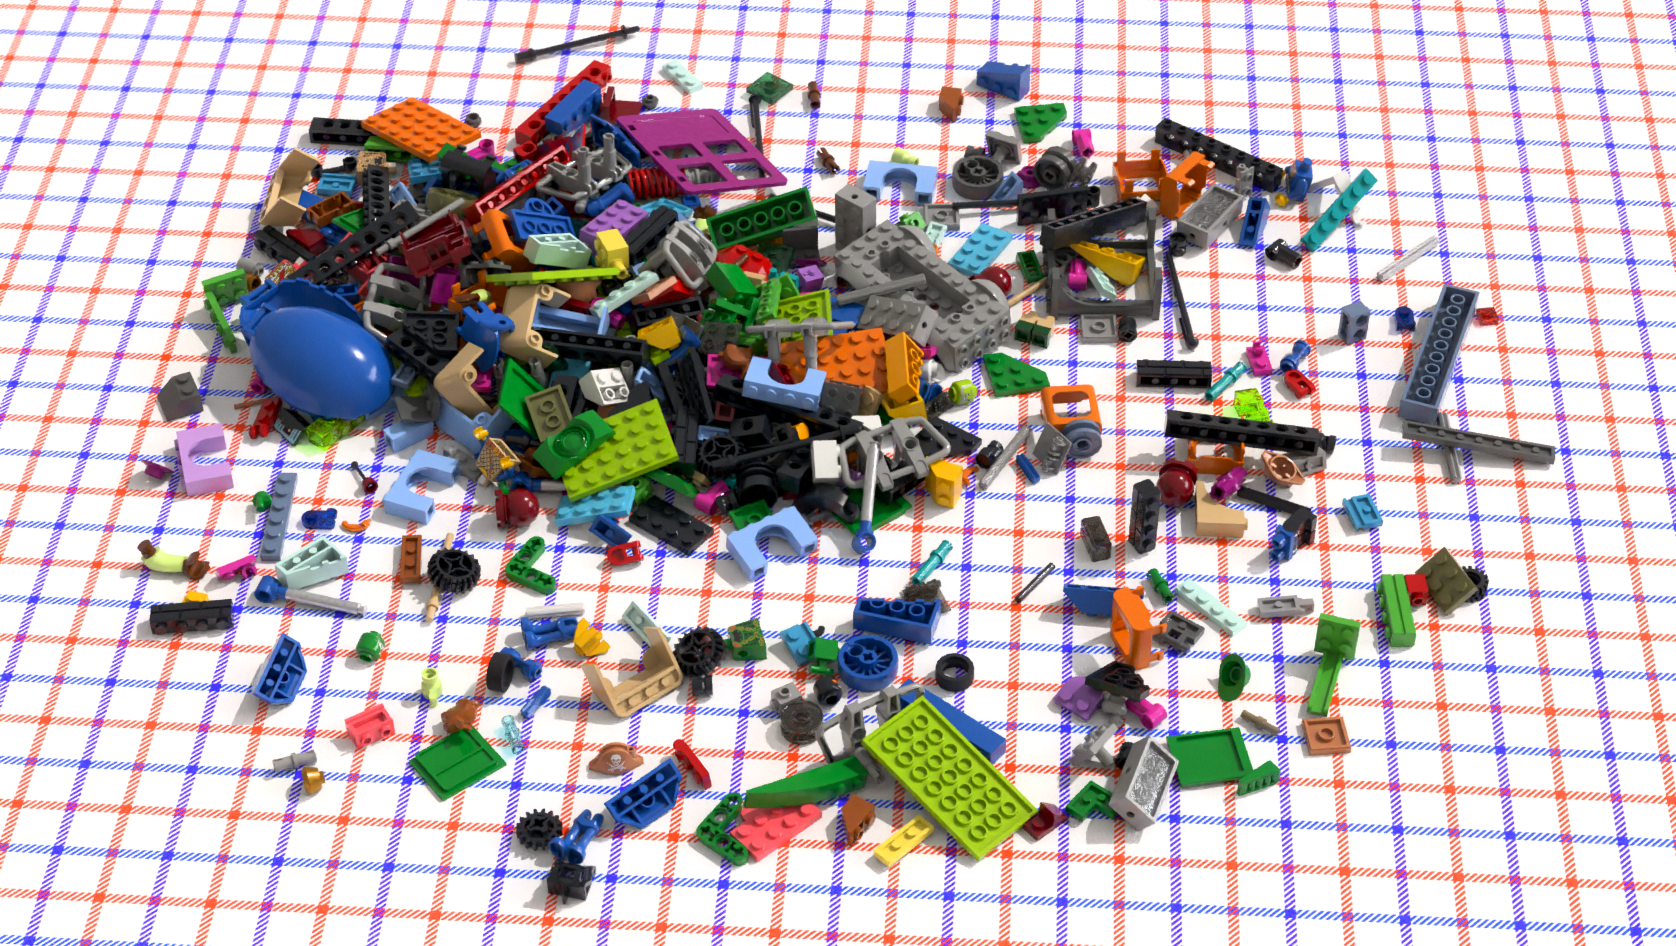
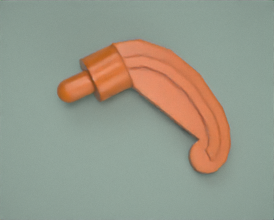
M971 466L963 470L962 483L964 485L970 486L968 476L973 471L978 472V467Z
M371 519L364 520L361 524H348L347 521H343L342 527L351 532L363 531L370 526Z

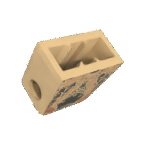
M359 151L356 168L358 185H362L363 170H367L368 164L388 167L389 173L397 172V162H387L385 153Z

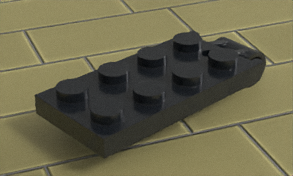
M1085 185L1018 194L1016 223L1018 226L1044 223V216H1047L1048 209H1055V216L1061 219L1087 211V208H1096L1100 204V188Z

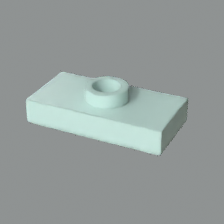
M930 221L925 232L933 245L937 244L938 248L947 231V225Z

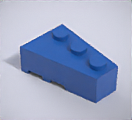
M987 61L977 71L976 85L1019 102L1030 91L1031 65L1019 66L1017 63L1006 65L1003 62Z

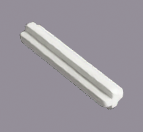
M583 602L527 607L525 613L529 619L581 615L585 613V606Z

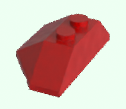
M738 244L717 251L716 262L733 264L744 253L748 254L749 259L740 268L743 272L748 271L766 275L765 281H768L769 270L773 266L770 260L761 253H755L747 249V247Z

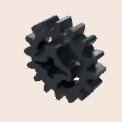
M545 808L541 812L534 809L532 814L526 812V818L520 817V823H516L517 838H519L520 844L525 843L526 849L533 846L534 851H537L538 847H541L544 851L546 849L545 846L548 845L552 838L563 835L562 821L559 820V815L554 816L552 810L545 813Z

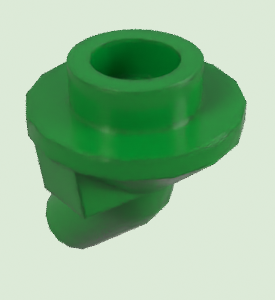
M259 491L253 496L252 502L257 512H263L272 503V497L266 491Z

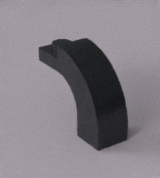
M828 483L807 485L798 493L791 505L795 506L797 511L805 513L807 516L815 509H828L851 525L856 521L861 512V507L848 498L851 493Z

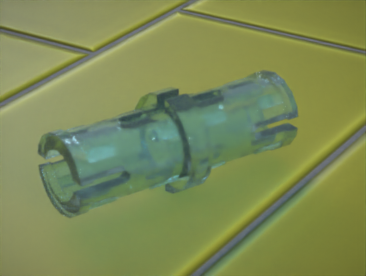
M506 715L501 719L505 730V739L509 741L512 753L520 754L525 750L521 740V731L517 728L514 717Z

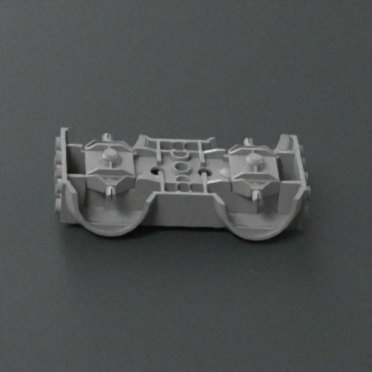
M887 219L834 255L836 271L834 279L838 287L843 282V279L848 281L856 290L922 273L925 275L926 284L915 286L914 291H905L903 289L880 295V297L926 304L928 306L936 304L939 307L937 310L933 309L938 313V316L927 340V346H937L936 355L947 371L958 373L1011 335L1010 308L1002 290L990 280L975 279L970 281L939 258L928 235L917 226H896Z

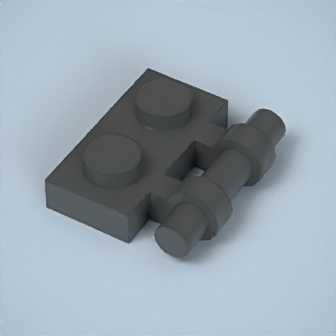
M1170 610L1160 621V624L1167 623V631L1164 634L1158 633L1152 636L1158 638V641L1163 644L1167 643L1173 646L1174 650L1187 654L1190 646L1185 643L1188 642L1194 645L1205 633V628ZM1173 634V635H1175V636H1177V637H1179V638H1178V639H1175V638L1171 637L1170 635Z

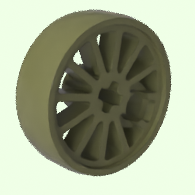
M432 187L427 191L425 206L438 212L459 198H462L465 204L451 213H456L458 217H466L462 210L479 198L457 190Z

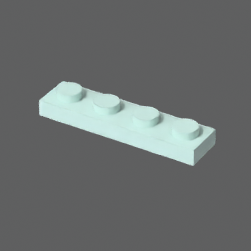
M649 270L640 273L639 277L626 282L619 290L612 291L605 299L596 301L594 306L589 308L591 314L601 318L604 306L608 307V313L658 282V275Z
M1190 578L1175 587V593L1230 636L1234 637L1247 627V621Z

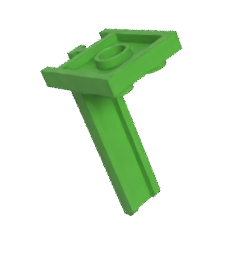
M243 268L201 281L205 298L203 300L205 309L207 311L210 310L212 323L216 322L217 333L219 336H223V345L225 348H229L231 354L237 352L236 339L220 306L239 301L240 296L248 294L246 275Z
M788 272L778 278L769 279L764 284L755 285V288L761 294L756 317L757 323L760 325L766 319L776 318L779 300L800 295Z
M1320 613L1314 651L1323 653L1308 702L1307 713L1327 717L1343 659L1354 661L1361 622Z

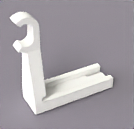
M1348 171L1314 182L1309 187L1310 192L1334 184V188L1340 196L1351 183ZM1356 205L1349 212L1353 224L1359 227L1364 225L1366 221L1360 220L1357 211H1360V207Z

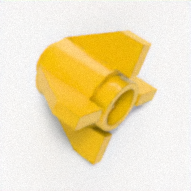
M582 618L577 623L573 638L574 651L580 656L583 654L585 656L605 653L611 646L605 640L600 642L603 634L592 626L587 629L590 624L585 618Z

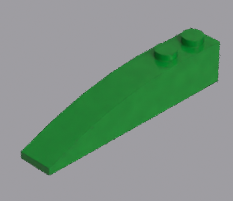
M852 756L746 790L743 806L745 808L789 807L842 796L843 794L864 788L868 771L856 756Z

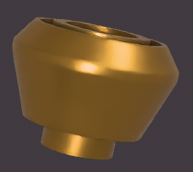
M305 766L301 770L306 793L312 795L322 788L323 783H326L323 771H318L317 767Z

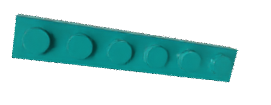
M1367 168L1363 169L1301 237L1300 241L1311 252L1319 247L1378 180Z

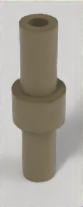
M1243 710L1240 715L1241 718L1253 723V726L1259 730L1264 729L1275 736L1280 732L1279 728L1268 723L1267 719L1260 715L1257 717L1246 710Z

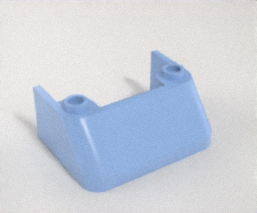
M537 300L532 322L534 327L606 335L610 324L608 307L604 306L602 316L598 318L596 316L540 305V300Z
M438 392L441 402L439 421H434V423L475 455L480 452V443L473 434L474 429L482 426L483 430L489 432V438L501 439L503 433L508 431L515 423L500 408L493 416L487 412H482L471 420L449 404Z

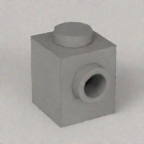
M791 682L772 690L769 703L772 710L776 711L782 718L803 709V695L795 684Z

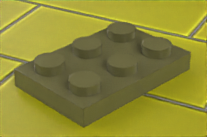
M560 384L524 397L541 444L547 437L558 434L565 429L572 420V415Z
M1443 547L1415 572V574H1425L1429 593L1446 615H1450L1478 591V588L1446 547Z

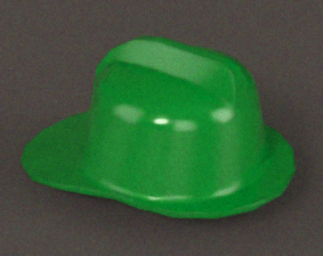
M1238 654L1227 655L1220 664L1218 694L1226 702L1236 700L1250 681V669Z

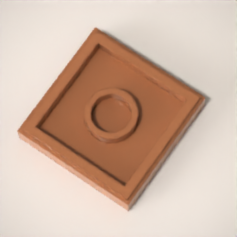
M675 276L661 279L631 298V302L633 305L652 300L678 281Z
M1343 716L1302 719L1301 725L1309 756L1351 753V744Z

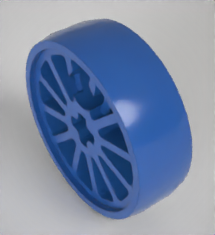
M860 635L853 637L845 642L839 651L837 658L839 676L848 687L861 692L879 691L888 687L895 680L898 673L899 658L897 651L891 642L880 636Z

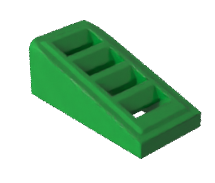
M1034 250L1017 252L1015 260L1027 283L1037 282L1045 278Z
M1272 761L1265 762L1239 779L1237 794L1242 796L1278 783L1281 770Z

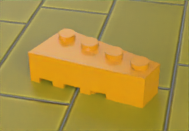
M901 332L885 341L884 350L886 356L885 366L887 369L886 379L888 382L887 392L889 397L895 399L899 404L918 395L920 386L918 377L921 376L922 372L919 367L923 365L921 358L924 357V352L904 332Z

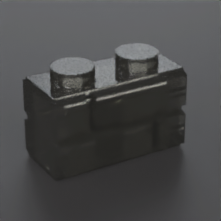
M1100 516L1083 518L1081 520L1080 535L1091 561L1097 562L1110 559L1112 543Z

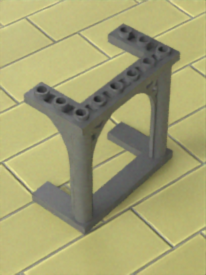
M1148 208L1145 239L1084 240L1085 242L1097 244L1099 249L1110 247L1114 248L1116 253L1124 254V251L1137 255H1145L1147 258L1146 269L1150 300H1115L1113 302L1111 300H1093L1082 297L1069 289L1063 275L1071 261H1074L1076 258H1083V256L1070 246L1058 248L1056 251H1050L1047 247L1042 246V254H1046L1043 255V266H1046L1044 267V277H1047L1045 278V289H1047L1045 299L1049 301L1046 303V313H1050V316H1053L1055 320H1058V315L1080 314L1151 315L1152 320H1159L1163 275L1162 267H1156L1155 208ZM1055 209L1047 210V216H1044V223L1056 220ZM1057 257H1065L1067 261H1061Z

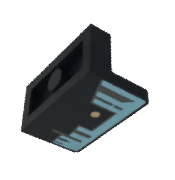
M287 408L282 409L273 425V428L293 446L298 444L303 434L314 437L317 432L297 411Z

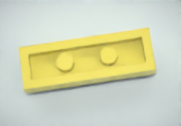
M917 815L875 848L873 855L887 867H890L934 832V826L922 816Z

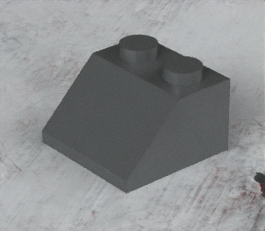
M191 372L172 376L157 395L167 422L204 411L201 396Z

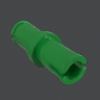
M1156 568L1150 569L1146 576L1153 584L1154 591L1159 593L1164 603L1172 602V598H1175V595L1169 589L1168 582L1161 577Z

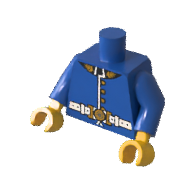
M1311 159L1295 160L1292 165L1285 167L1283 170L1282 179L1285 177L1287 196L1284 197L1282 194H1278L1274 198L1276 200L1275 203L1280 207L1285 206L1288 200L1304 202L1313 180V161Z

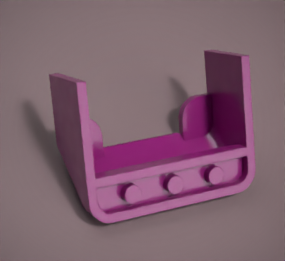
M390 256L389 263L407 266L404 257ZM443 266L434 271L435 274L428 277L426 274V293L430 294V302L440 303V305L448 307V299L452 297L451 287L458 282L460 283V271ZM387 270L386 276L408 281L419 289L420 279H416L414 275ZM460 288V292L467 288Z

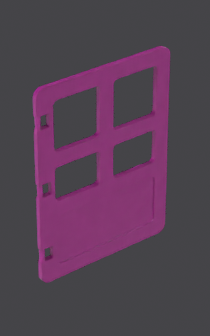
M709 108L617 117L616 123L628 133L627 135L687 195L787 185L788 179L716 109ZM735 143L744 152L715 155L705 145ZM690 147L700 157L669 159L661 150ZM755 162L769 177L740 180L724 164ZM709 166L725 182L693 184L679 169Z

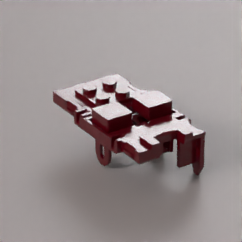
M448 209V216L437 220L408 239L399 231L403 240L401 245L406 265L416 279L426 274L428 277L432 276L437 269L453 262L456 265L462 262V258L471 254L470 247L472 244L463 221L459 220L456 213L452 214L450 209Z

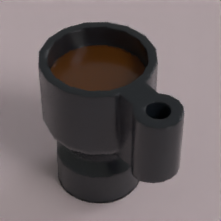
M992 440L987 447H983L975 456V461L979 467L989 469L1002 454V444Z

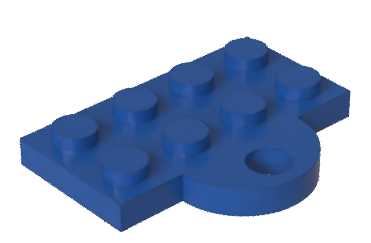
M530 198L523 204L521 210L511 208L507 212L518 243L526 244L529 235L571 233L576 237L570 217L555 215L552 208L541 199Z

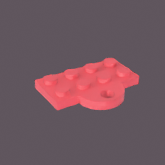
M812 803L777 808L744 807L741 811L743 823L729 833L731 837L747 847L748 854L758 863L821 819L822 811Z

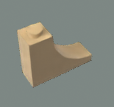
M1196 481V536L1243 538L1244 530L1248 529V518H1244V510L1232 509L1218 503L1208 494L1204 481Z

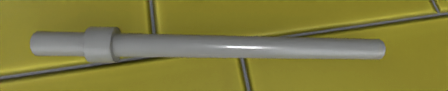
M459 198L403 233L405 238H410L449 214L448 209L452 212L465 204L464 200ZM399 235L394 239L390 238L383 246L375 250L376 255L380 256L388 250L392 251L397 248L398 244L403 242L401 236Z

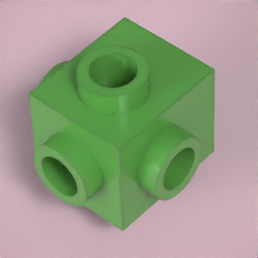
M919 211L911 214L907 212L899 217L900 221L895 223L896 226L912 225L921 229L927 226Z
M645 475L627 480L624 485H634L636 493L633 503L638 507L650 499L654 491L651 485L652 481Z

